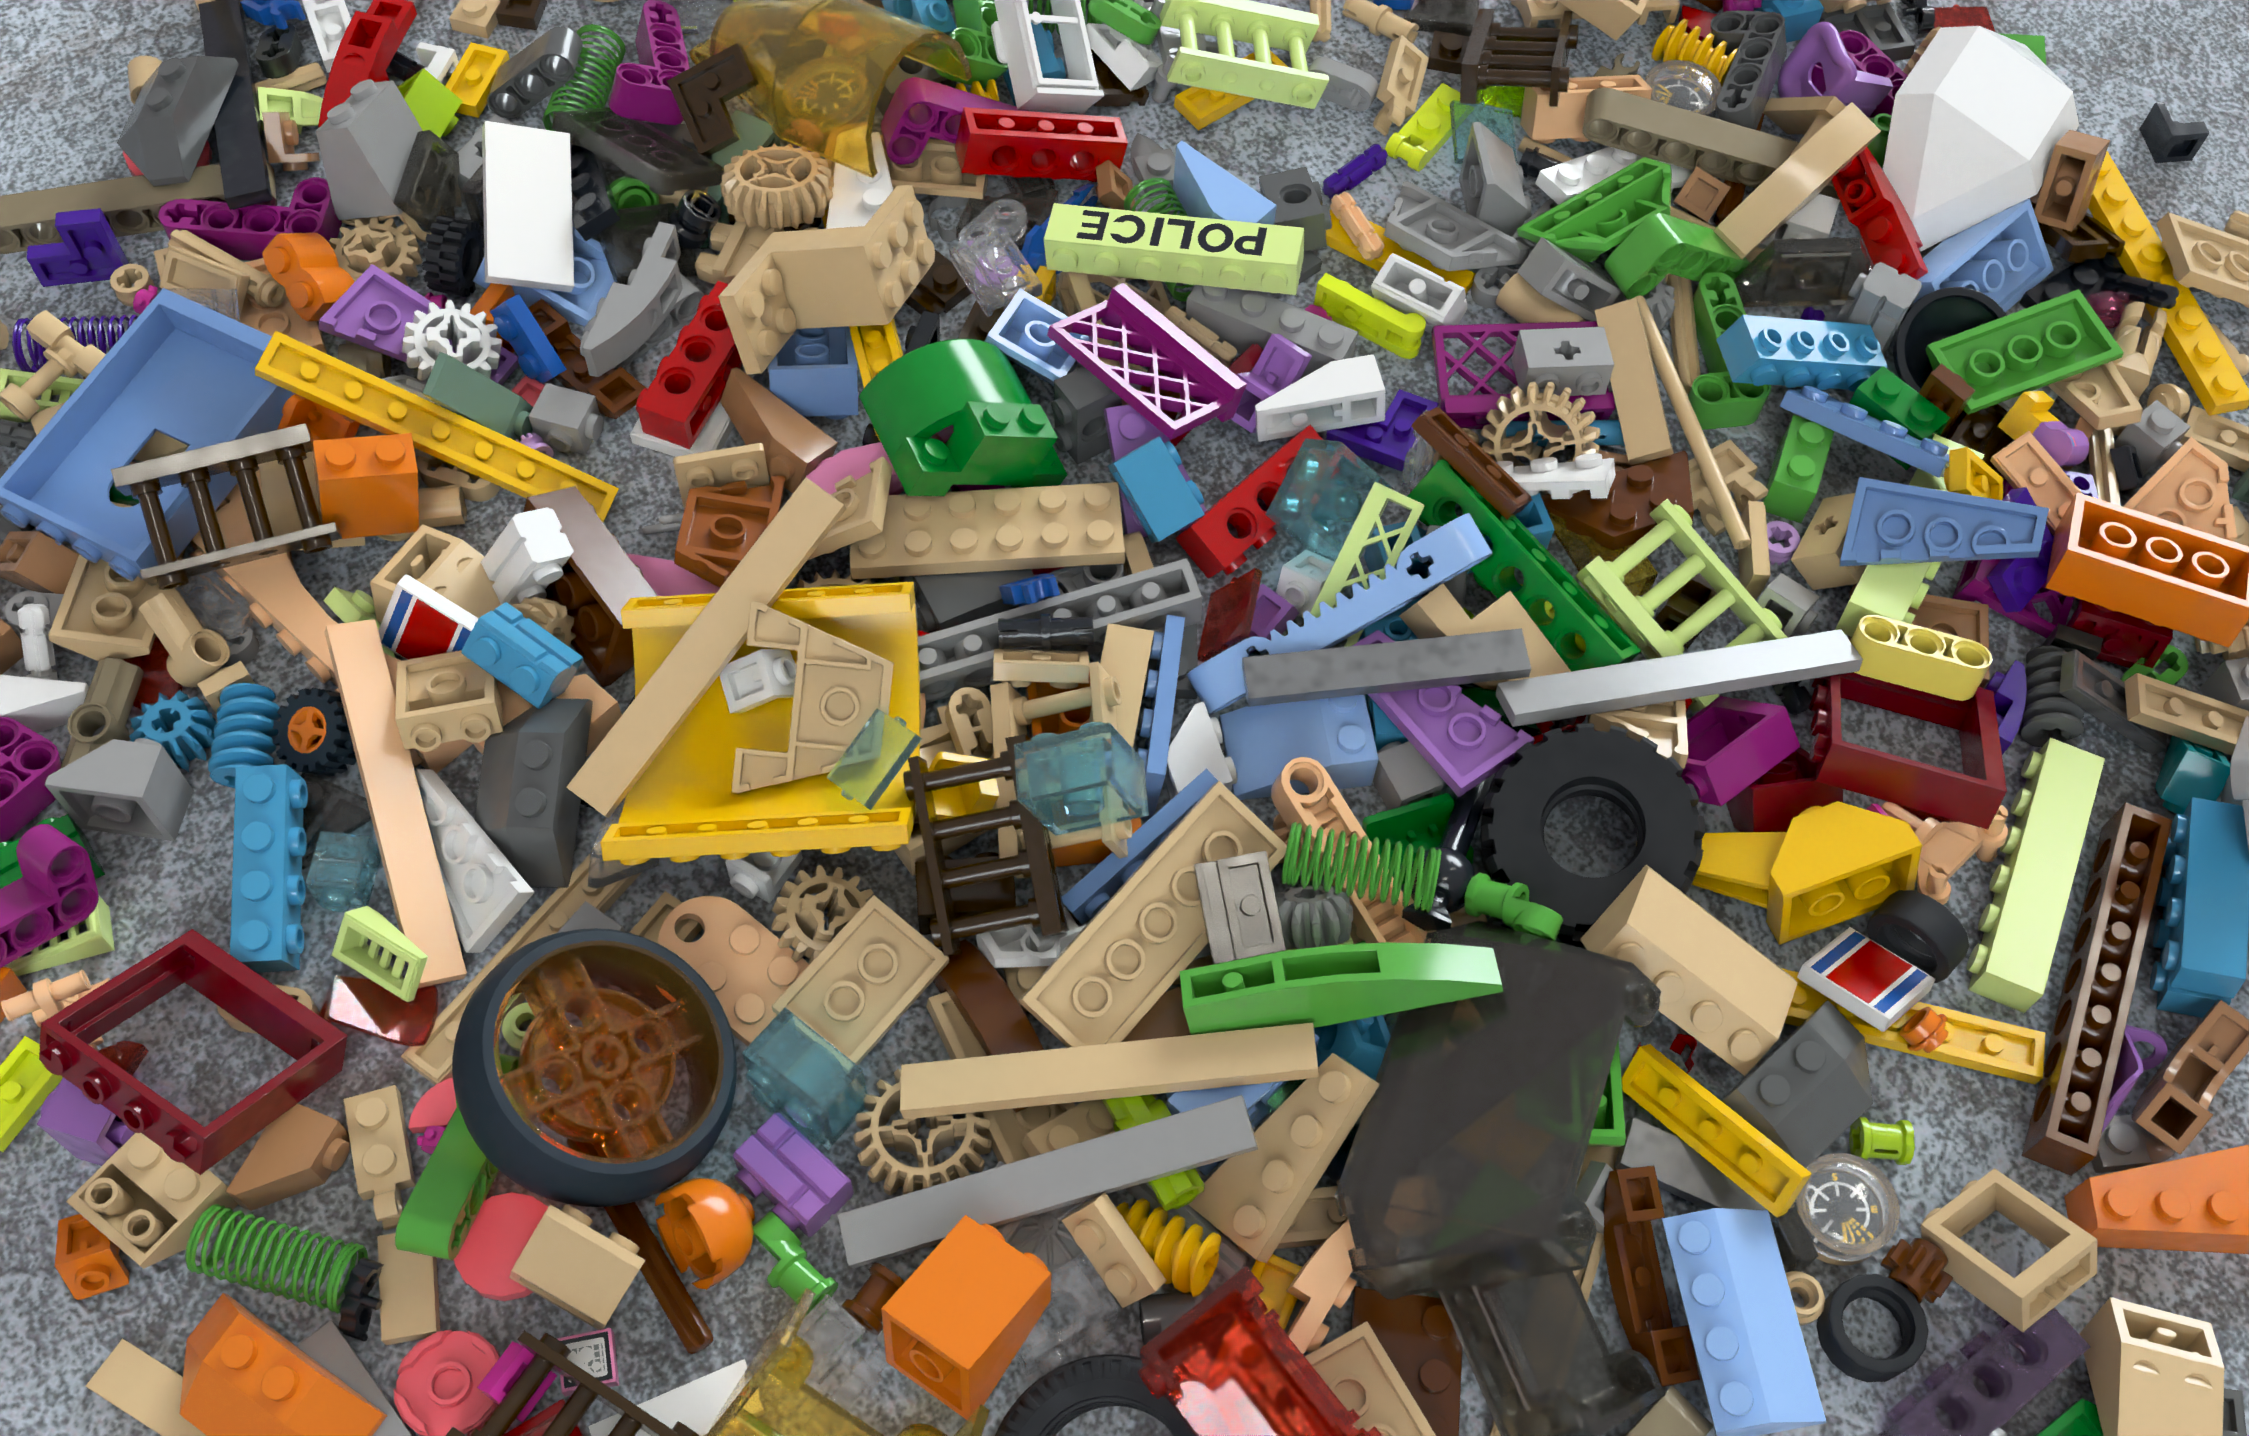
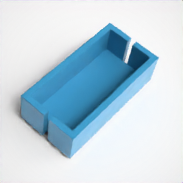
M2192 797L2183 815L2176 814L2173 819L2171 838H2168L2162 864L2166 865V878L2161 877L2159 881L2156 905L2164 906L2163 919L2157 920L2153 935V947L2161 948L2160 962L2155 961L2153 965L2150 989L2158 991L2156 1009L2203 1018L2217 999L2230 1005L2231 998L2234 999L2246 980L2249 930V849L2242 805Z

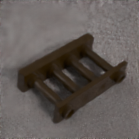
M1479 9L1461 64L1460 103L1476 104L1480 90H1486L1487 86L1550 88L1549 107H1557L1560 92H1568L1570 68L1566 67L1569 51L1570 49H1577L1579 25H1572V11H1564L1561 28L1501 27V23H1494L1495 9Z
M304 423L111 469L115 487L125 496L132 495L133 499H139L158 566L140 570L142 579L151 586L158 585L160 590H167L188 584V577L302 548L305 554L317 553L332 548V541L342 539L340 529L335 522L322 525L303 463V460L307 458L306 453L313 451L314 440L307 424ZM277 460L278 464L285 467L303 530L274 537L255 472L259 470L258 464ZM229 471L231 476H236L255 542L226 549L207 483L211 482L210 476ZM181 483L182 487L188 488L207 554L177 561L159 495L163 493L162 487Z
M1025 734L1005 738L1008 751L1000 752L999 758L930 772L928 771L927 760L919 756L908 758L910 771L903 773L904 786L909 801L916 800L937 917L930 919L931 934L934 945L943 948L944 956L962 954L959 938L1032 924L1033 928L1041 927L1042 936L1068 933L1032 739ZM1005 777L1006 781L1013 780L1017 799L1009 801V806L937 820L932 791ZM1008 826H1014L1015 830H1023L1026 848L1020 849L1019 855L946 869L941 840ZM1022 874L1024 879L1032 878L1035 898L1028 899V904L955 918L950 889Z
M525 1330L517 1340L534 1355L533 1359L480 1430L474 1428L469 1435L503 1436L553 1369L577 1385V1388L542 1436H569L595 1399L622 1416L608 1436H635L640 1429L651 1436H700L679 1421L676 1422L672 1429L569 1361L567 1357L572 1351L553 1336L544 1333L540 1340H538ZM452 1427L446 1436L466 1435Z

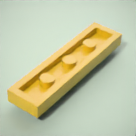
M1651 1044L1639 1047L1621 1077L1622 1091L1775 1217L1778 1218L1786 1214L1812 1173Z

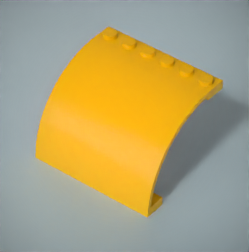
M914 582L785 589L771 607L894 663L884 760L741 793L732 792L736 748L778 752L788 751L793 697L777 698L746 712L730 714L720 676H718L626 795L618 824H611L600 842L603 861L619 860L623 865H638L649 861L650 858L670 857L672 862L683 863L696 860L702 855H720L721 858L726 860H736L756 852H770L771 855L776 857H788L798 854L801 850L821 849V852L825 854H840L849 851L851 847L871 846L875 851H891L898 849L902 844H909L917 806L916 800L909 801L907 797L903 773L910 771L908 758L920 757V675ZM716 593L630 598L621 609L623 629L632 628L635 698ZM746 639L729 663L761 649L776 648L747 646ZM789 650L797 665L798 652L796 650Z

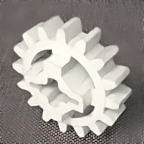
M447 300L445 309H439L434 302L429 303L427 315L416 310L413 323L406 322L402 353L407 354L406 365L408 368L418 367L417 379L423 381L430 376L438 354L442 352L490 378L491 369H497L499 366L502 340L496 338L498 327L496 324L485 325L486 313L484 311L475 316L470 314V304L465 303L461 310L454 308L452 300ZM452 347H455L456 353H453Z

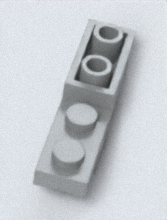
M659 222L652 238L648 237L645 240L642 260L638 268L631 271L627 285L613 282L606 298L602 297L599 300L595 322L590 331H585L580 344V352L585 357L590 376L599 377L632 355L652 336L675 305L683 289L677 262L681 251L675 225Z

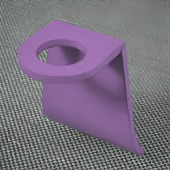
M2126 1025L2102 1132L2109 1125L2143 1071L2156 1067L2165 1059L2167 1045L2159 1034ZM2138 1041L2148 1042L2154 1046V1051L2149 1057L2140 1059L2133 1043Z

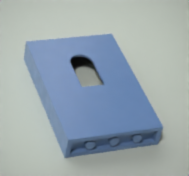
M163 288L0 478V503L3 506L0 510L1 514L21 528H25L28 524L36 527L37 531L54 539L55 543L59 546L64 541L71 544L78 554L93 563H97L100 559L108 562L109 566L116 573L130 581H134L136 577L142 579L140 570L158 566L140 503L132 507H119L111 503L109 491L114 483L111 469L129 465L156 431L188 445L189 447L186 451L277 430L283 416V405L295 393L255 376V367L272 336ZM229 471L210 476L211 482L207 483L215 510L238 483L236 476H231ZM181 483L162 487L163 493L159 495L177 558L200 530L188 488L182 487Z

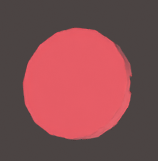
M514 1192L491 1196L486 1199L458 1255L454 1259L455 1266L464 1282L484 1298L499 1301L524 1298L533 1293L509 1277L513 1266L548 1209V1206L533 1196Z
M438 1331L417 1342L402 1359L397 1372L399 1376L396 1381V1389L394 1388V1403L402 1421L420 1436H446L452 1427L466 1436H469L474 1428L480 1430L498 1405L477 1387L501 1357L498 1350L480 1334L470 1331Z

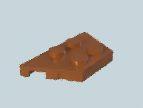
M771 476L770 485L747 488L745 481L727 483L721 487L705 486L689 489L676 544L674 564L720 588L780 511L785 476Z

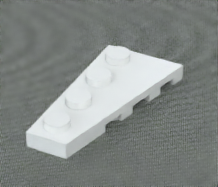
M879 132L839 136L833 175V197L829 203L826 229L865 226L893 191Z
M1607 147L1541 170L1535 184L1560 205L1644 156ZM1669 164L1672 170L1671 193L1674 188H1682L1693 170Z
M1598 453L1579 455L1575 457L1573 462L1558 463L1557 458L1554 457L1534 459L1530 462L1531 465L1513 467V462L1511 461L1496 462L1530 496L1537 495L1539 491H1548L1552 499H1570L1573 497V493L1582 490H1590L1591 499L1607 498L1616 475L1614 458L1602 459V454Z
M417 769L415 775L457 935L466 953L483 952L535 892L435 771L431 769Z

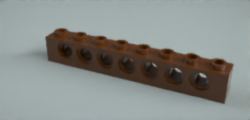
M2126 802L2101 828L2044 1062L2043 1078L2039 1082L2022 1152L2023 1157L2070 1176L2097 1155L2172 820Z

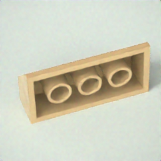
M1648 865L1642 868L1581 938L1593 962L1744 1076L1779 1040L1798 982Z

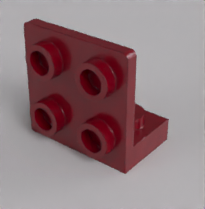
M2079 599V605L2066 625L2103 638L2101 652L2096 658L2127 668H2131L2141 657L2145 659L2144 664L2140 665L2153 668L2173 639V629L2157 626L2149 621L2118 611H2111L2103 606Z

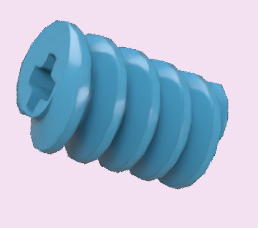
M238 683L226 686L221 691V706L217 709L218 722L214 727L215 739L211 744L212 756L208 761V771L210 772V778L214 782L235 788L236 767L274 765V758L269 754L276 750L277 745H273L272 737L278 734V729H273L274 720L277 721L281 718V715L277 713L280 707L273 703L276 695L269 687L251 683Z

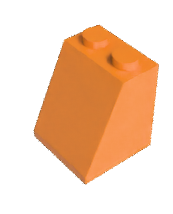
M412 433L313 441V466L322 525L335 522L340 529L342 539L412 533L419 529L418 470Z
M965 1215L881 1308L886 1362L971 1423L1050 1303L1051 1272L1036 1255L1029 1252L1023 1254L1008 1244L1002 1234L993 1226L986 1223L980 1225Z

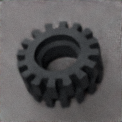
M446 215L438 216L436 223L432 222L430 226L431 234H427L425 239L428 246L423 248V256H426V261L422 263V269L427 271L424 275V280L428 282L427 287L429 289L462 297H468L470 293H474L476 286L473 280L481 265L482 257H484V249H482L484 236H482L483 228L479 226L480 223Z

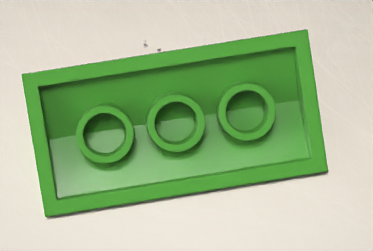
M2079 289L1928 344L1926 347L1933 371L1942 363L1953 373L1961 376L1975 390L1973 396L1963 409L1967 414L2020 396L2023 392L2039 389L2122 358L2124 354Z

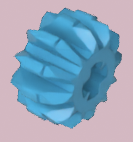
M179 690L169 700L166 695L159 692L156 704L151 706L141 703L144 715L130 718L131 727L134 730L129 735L130 741L134 742L135 739L145 738L160 743L176 765L179 764L182 769L188 772L191 760L197 758L207 761L204 748L211 747L215 739L213 732L217 721L212 713L208 712L205 703L198 699L197 696L190 699L187 694Z

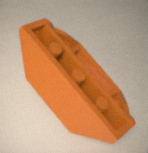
M222 1293L187 1338L179 1414L206 1436H373L387 1417V1414L226 1293Z

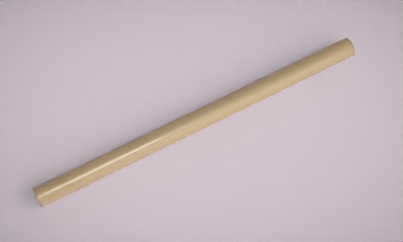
M1636 296L1634 298H1637L1640 306L1651 358L1734 549H1743L1750 545L1751 539L1644 296Z

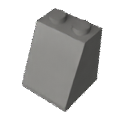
M372 79L364 80L351 88L350 93L352 95L344 103L332 108L327 113L328 119L316 130L334 211L339 220L402 214L444 167L394 81L374 83Z

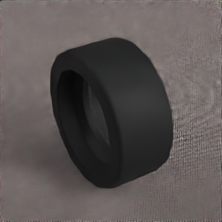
M1898 890L1889 895L1869 918L1867 925L1869 939L1935 978L1934 983L1945 980L1966 956L1970 946L1967 932L1958 918L1933 898L1913 890ZM1913 933L1918 935L1922 940L1918 939Z
M1879 1274L1857 1275L1841 1283L1825 1299L1823 1312L1818 1317L1816 1325L1820 1345L1831 1363L1847 1376L1867 1383L1887 1382L1915 1365L1926 1349L1929 1332L1925 1312L1913 1293L1898 1281ZM1858 1298H1868L1879 1302L1892 1313L1899 1324L1902 1337L1901 1345L1895 1354L1888 1358L1876 1359L1865 1355L1852 1344L1845 1333L1842 1321L1843 1311L1850 1302Z

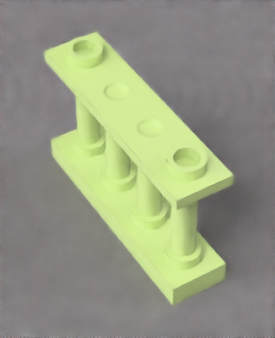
M1166 0L1160 13L1161 26L1180 29L1182 47H1179L1168 72V82L1315 109L1329 82L1328 75L1309 72L1306 60V52L1320 26L1318 14L1249 0ZM1196 33L1216 36L1219 54L1198 50ZM1233 40L1253 44L1255 61L1235 57ZM1269 47L1289 51L1292 68L1273 65Z
M1668 499L1663 501L1649 514L1657 525L1613 562H1604L1598 555L1575 575L1613 621L1638 646L1647 660L1683 654L1682 652L1685 650L1683 645L1729 607L1747 629L1725 647L1788 638L1781 630L1783 626L1779 618L1771 610L1762 608L1692 528L1693 522L1689 514L1681 506L1673 505ZM1670 538L1687 559L1642 597L1638 595L1634 597L1623 584L1625 581L1624 575ZM1700 573L1717 594L1672 632L1669 630L1664 631L1653 619L1655 615L1654 610ZM1719 694L1691 698L1692 703L1689 709L1692 713H1695L1707 707L1719 697Z

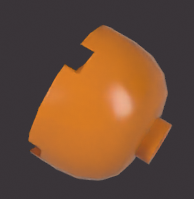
M693 1178L661 1192L655 1199V1206L664 1203L665 1215L656 1219L657 1228L664 1247L681 1274L687 1271L689 1266L694 1274L700 1278L691 1283L695 1287L707 1290L725 1280L745 1262L751 1252L754 1233L752 1222L755 1220V1212L751 1202L744 1194H737L733 1188L717 1179Z

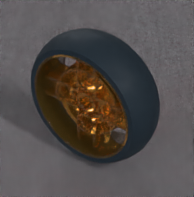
M594 928L560 932L540 938L523 946L489 972L472 994L462 1014L454 1043L452 1076L459 1110L467 1129L480 1150L498 1170L518 1185L547 1199L585 1207H608L639 1201L667 1189L692 1172L706 1157L724 1128L732 1108L736 1090L737 1062L733 1034L722 1005L705 980L687 962L664 946L647 938L618 930ZM591 980L604 982L621 988L633 994L637 998L641 999L643 1002L623 992L611 989L595 988ZM523 993L535 1018L523 1037L518 1069L503 1074L499 1054L500 1027L510 1005ZM565 1013H573L578 1016L582 1021L583 1027L571 1024L566 1019ZM634 1038L645 1041L650 1047L651 1053L640 1050ZM684 1058L689 1078L688 1107L684 1122L678 1133L673 1137L660 1112L665 1106L673 1086L676 1061ZM591 1059L593 1060L594 1064L601 1061L604 1064L606 1070L604 1069L603 1065L596 1068L592 1064ZM541 1078H550L555 1081L560 1087L561 1094L548 1091L544 1087ZM613 1103L624 1106L630 1114V1120L619 1117L614 1111ZM542 1122L557 1134L577 1142L600 1143L608 1158L591 1156L570 1149L550 1138L534 1124Z

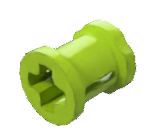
M1859 1117L1850 1126L1849 1147L1852 1159L1855 1162L1863 1163L1868 1158L1891 1159L1897 1165L1910 1164L1915 1150L1914 1130L1909 1120H1899L1895 1124L1871 1123L1866 1117Z

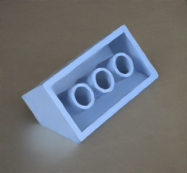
M2026 199L1945 239L1924 256L1923 261L1928 273L1918 279L1921 281L1922 288L1914 303L1921 297L1939 289L1964 287L1987 295L2004 312H2007L2023 297L2025 292L2038 285L2054 271L2030 199Z
M1712 1208L1662 1218L1716 1436H1759L1826 1423L1768 1210Z

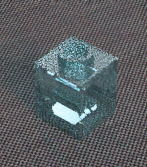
M321 831L305 885L317 903L327 910L346 912L349 908L357 909L368 906L380 865L381 855L370 836Z

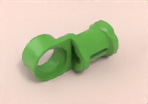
M1478 873L1471 878L1467 886L1464 907L1468 915L1476 918L1482 914L1502 919L1505 925L1512 927L1517 933L1530 940L1543 944L1555 943L1563 917L1548 907L1530 902L1527 885L1516 882L1510 886L1491 881L1490 876L1487 874Z
M769 1211L753 1226V1235L779 1261L767 1277V1283L772 1288L780 1287L799 1306L798 1314L803 1319H808L827 1304L837 1290L838 1283L832 1277L824 1278L806 1260L807 1252L801 1247L802 1243L781 1219Z

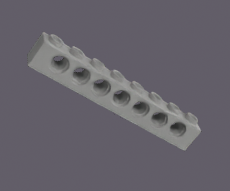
M1188 558L919 636L920 693H925L927 704L950 697L955 691L963 687L977 689L1001 682L993 681L994 648L999 649L998 635H1017L1018 632H999V618L1041 619V614L1049 613L1051 618L1088 617V615H1093V629L1074 630V632H1093L1094 646H1052V650L1088 651V655L1103 651L1108 623L1162 632L1167 614L1185 617L1184 627L1201 622L1202 595ZM1042 646L1011 647L1004 649L1042 650Z

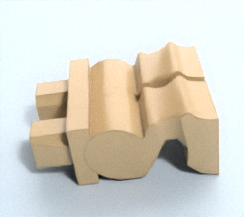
M736 221L734 225L717 222L711 231L710 242L712 249L720 251V253L716 255L700 252L695 262L698 279L716 284L717 281L729 284L773 232H785L784 229L780 231L779 228L770 227L764 231L762 226L758 225L751 228L748 227L746 222ZM818 227L806 228L804 230H815Z

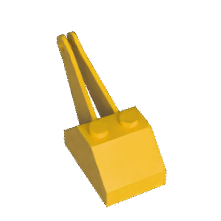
M1837 801L1824 807L1813 806L1804 810L1792 819L1787 832L1705 833L1702 838L1701 849L1704 850L1702 860L1691 885L1766 908V923L1778 944L1781 945L1876 910L1889 895L1898 890L1914 891L1922 844L1908 822Z

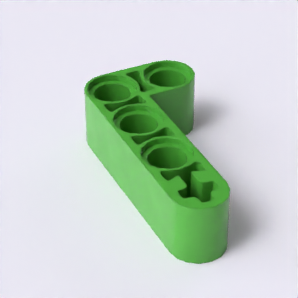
M953 0L957 28L932 51V66L939 75L948 80L971 85L974 81H979L982 88H986L988 80L994 79L996 81L1008 70V64L1001 63L997 58L991 32V25L998 21L994 0Z
M1657 213L1646 218L1606 259L1604 268L1623 295L1629 300L1636 296L1647 295L1668 273L1699 282L1706 273L1721 272L1731 277L1735 284L1738 285L1750 274L1752 264L1746 257L1742 260L1713 229L1664 213Z
M1709 272L1701 277L1693 296L1697 339L1709 373L1699 375L1694 380L1688 398L1702 430L1747 426L1753 424L1758 419L1771 391V385L1755 386L1750 383L1732 382L1716 339L1742 315H1746L1733 279L1721 272Z
M494 1052L495 1065L503 1090L514 1110L523 1119L525 1088L522 1060L520 1057ZM457 1099V1108L399 1218L395 1235V1245L398 1250L448 1260L455 1259L499 1172L480 1150L468 1131L459 1110Z

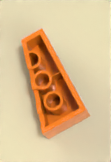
M2249 1145L2089 1177L2064 1196L2068 1219L2098 1239L2097 1247L2249 1254Z

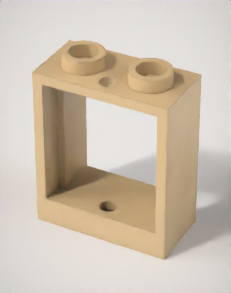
M1995 1168L1978 1181L1973 1180L1966 1184L1956 1198L1942 1208L1933 1209L1925 1217L1923 1223H1921L1922 1239L1936 1245L1948 1258V1264L1943 1271L1950 1274L1956 1283L2021 1332L2028 1329L2097 1274L2098 1239ZM1996 1210L2051 1249L2015 1278L1960 1239V1237Z

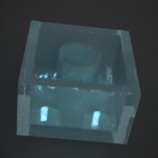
M1305 438L1265 515L1307 550L1335 562L1374 482L1380 483L1392 490L1395 489L1342 442Z
M1089 722L1081 725L1079 730L1062 734L1042 733L1034 736L1031 741L1014 744L1017 800L1055 836L1149 816L1144 760L1110 722Z
M784 1008L742 1052L748 1071L745 1076L754 1089L751 1092L753 1098L770 1113H774L779 1109L792 1120L790 1123L811 1143L816 1140L829 1150L855 1121L857 1113L863 1112L866 1109L863 1102L867 1094L863 1069L787 1008Z

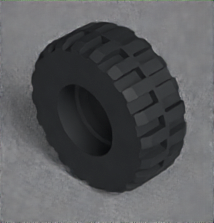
M1593 723L1576 724L1575 731L1562 733V730L1557 728L1543 733L1542 740L1534 745L1527 742L1515 752L1514 759L1508 765L1503 764L1494 778V784L1490 792L1487 793L1483 806L1480 831L1481 857L1484 870L1488 872L1491 881L1510 886L1516 882L1527 885L1530 902L1548 907L1563 917L1557 938L1570 941V946L1585 948L1581 941L1583 935L1645 865H1648L1686 895L1700 867L1704 851L1701 849L1702 838L1705 834L1704 816L1698 813L1697 804L1699 798L1693 784L1686 785L1681 777L1683 768L1673 757L1665 760L1656 752L1659 745L1643 737L1638 742L1626 737L1627 729L1611 725L1609 732L1595 731ZM1577 796H1596L1607 799L1624 810L1632 820L1637 835L1635 852L1628 864L1613 875L1590 878L1573 874L1556 863L1547 851L1544 840V827L1549 814L1559 803Z

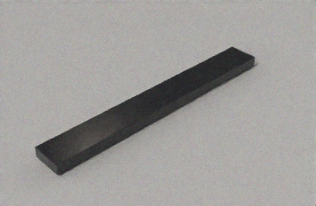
M215 0L198 4L205 56L235 58L239 63L215 120L225 200L230 210L271 201V187L242 5L240 0Z

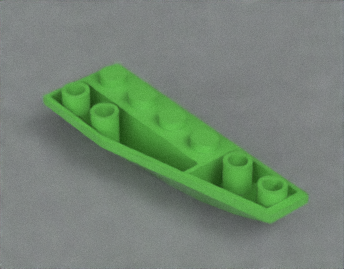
M1385 942L1330 945L1275 952L1180 971L1183 1010L1191 1035L1313 1023L1314 1028L1503 992L1493 948L1440 943Z

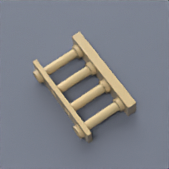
M1098 661L1089 663L1090 687L1027 700L1025 696L1022 697L1008 681L990 685L994 758H999L1000 752L1008 751L1005 738L1022 734L1027 735V725L1031 724L1032 719L1092 706L1094 730L1032 743L1036 762L1094 749L1096 751L1097 774L1041 786L1044 805L1099 794L1101 819L1049 829L1052 849L1102 839V842L1118 858L1128 857L1127 839L1132 837V823L1128 811L1124 809L1116 713V705L1121 704L1122 696L1116 677H1110ZM1005 777L996 778L999 797L996 801L997 808L1009 806V801L1017 799L1013 780L1006 781ZM1014 826L998 828L999 859L1019 855V850L1026 848L1022 829L1015 830ZM1023 874L1015 876L1017 879L1024 878Z

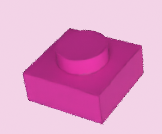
M512 1341L477 1388L499 1405L534 1355L524 1346ZM549 1372L516 1420L524 1422L557 1377L554 1372Z

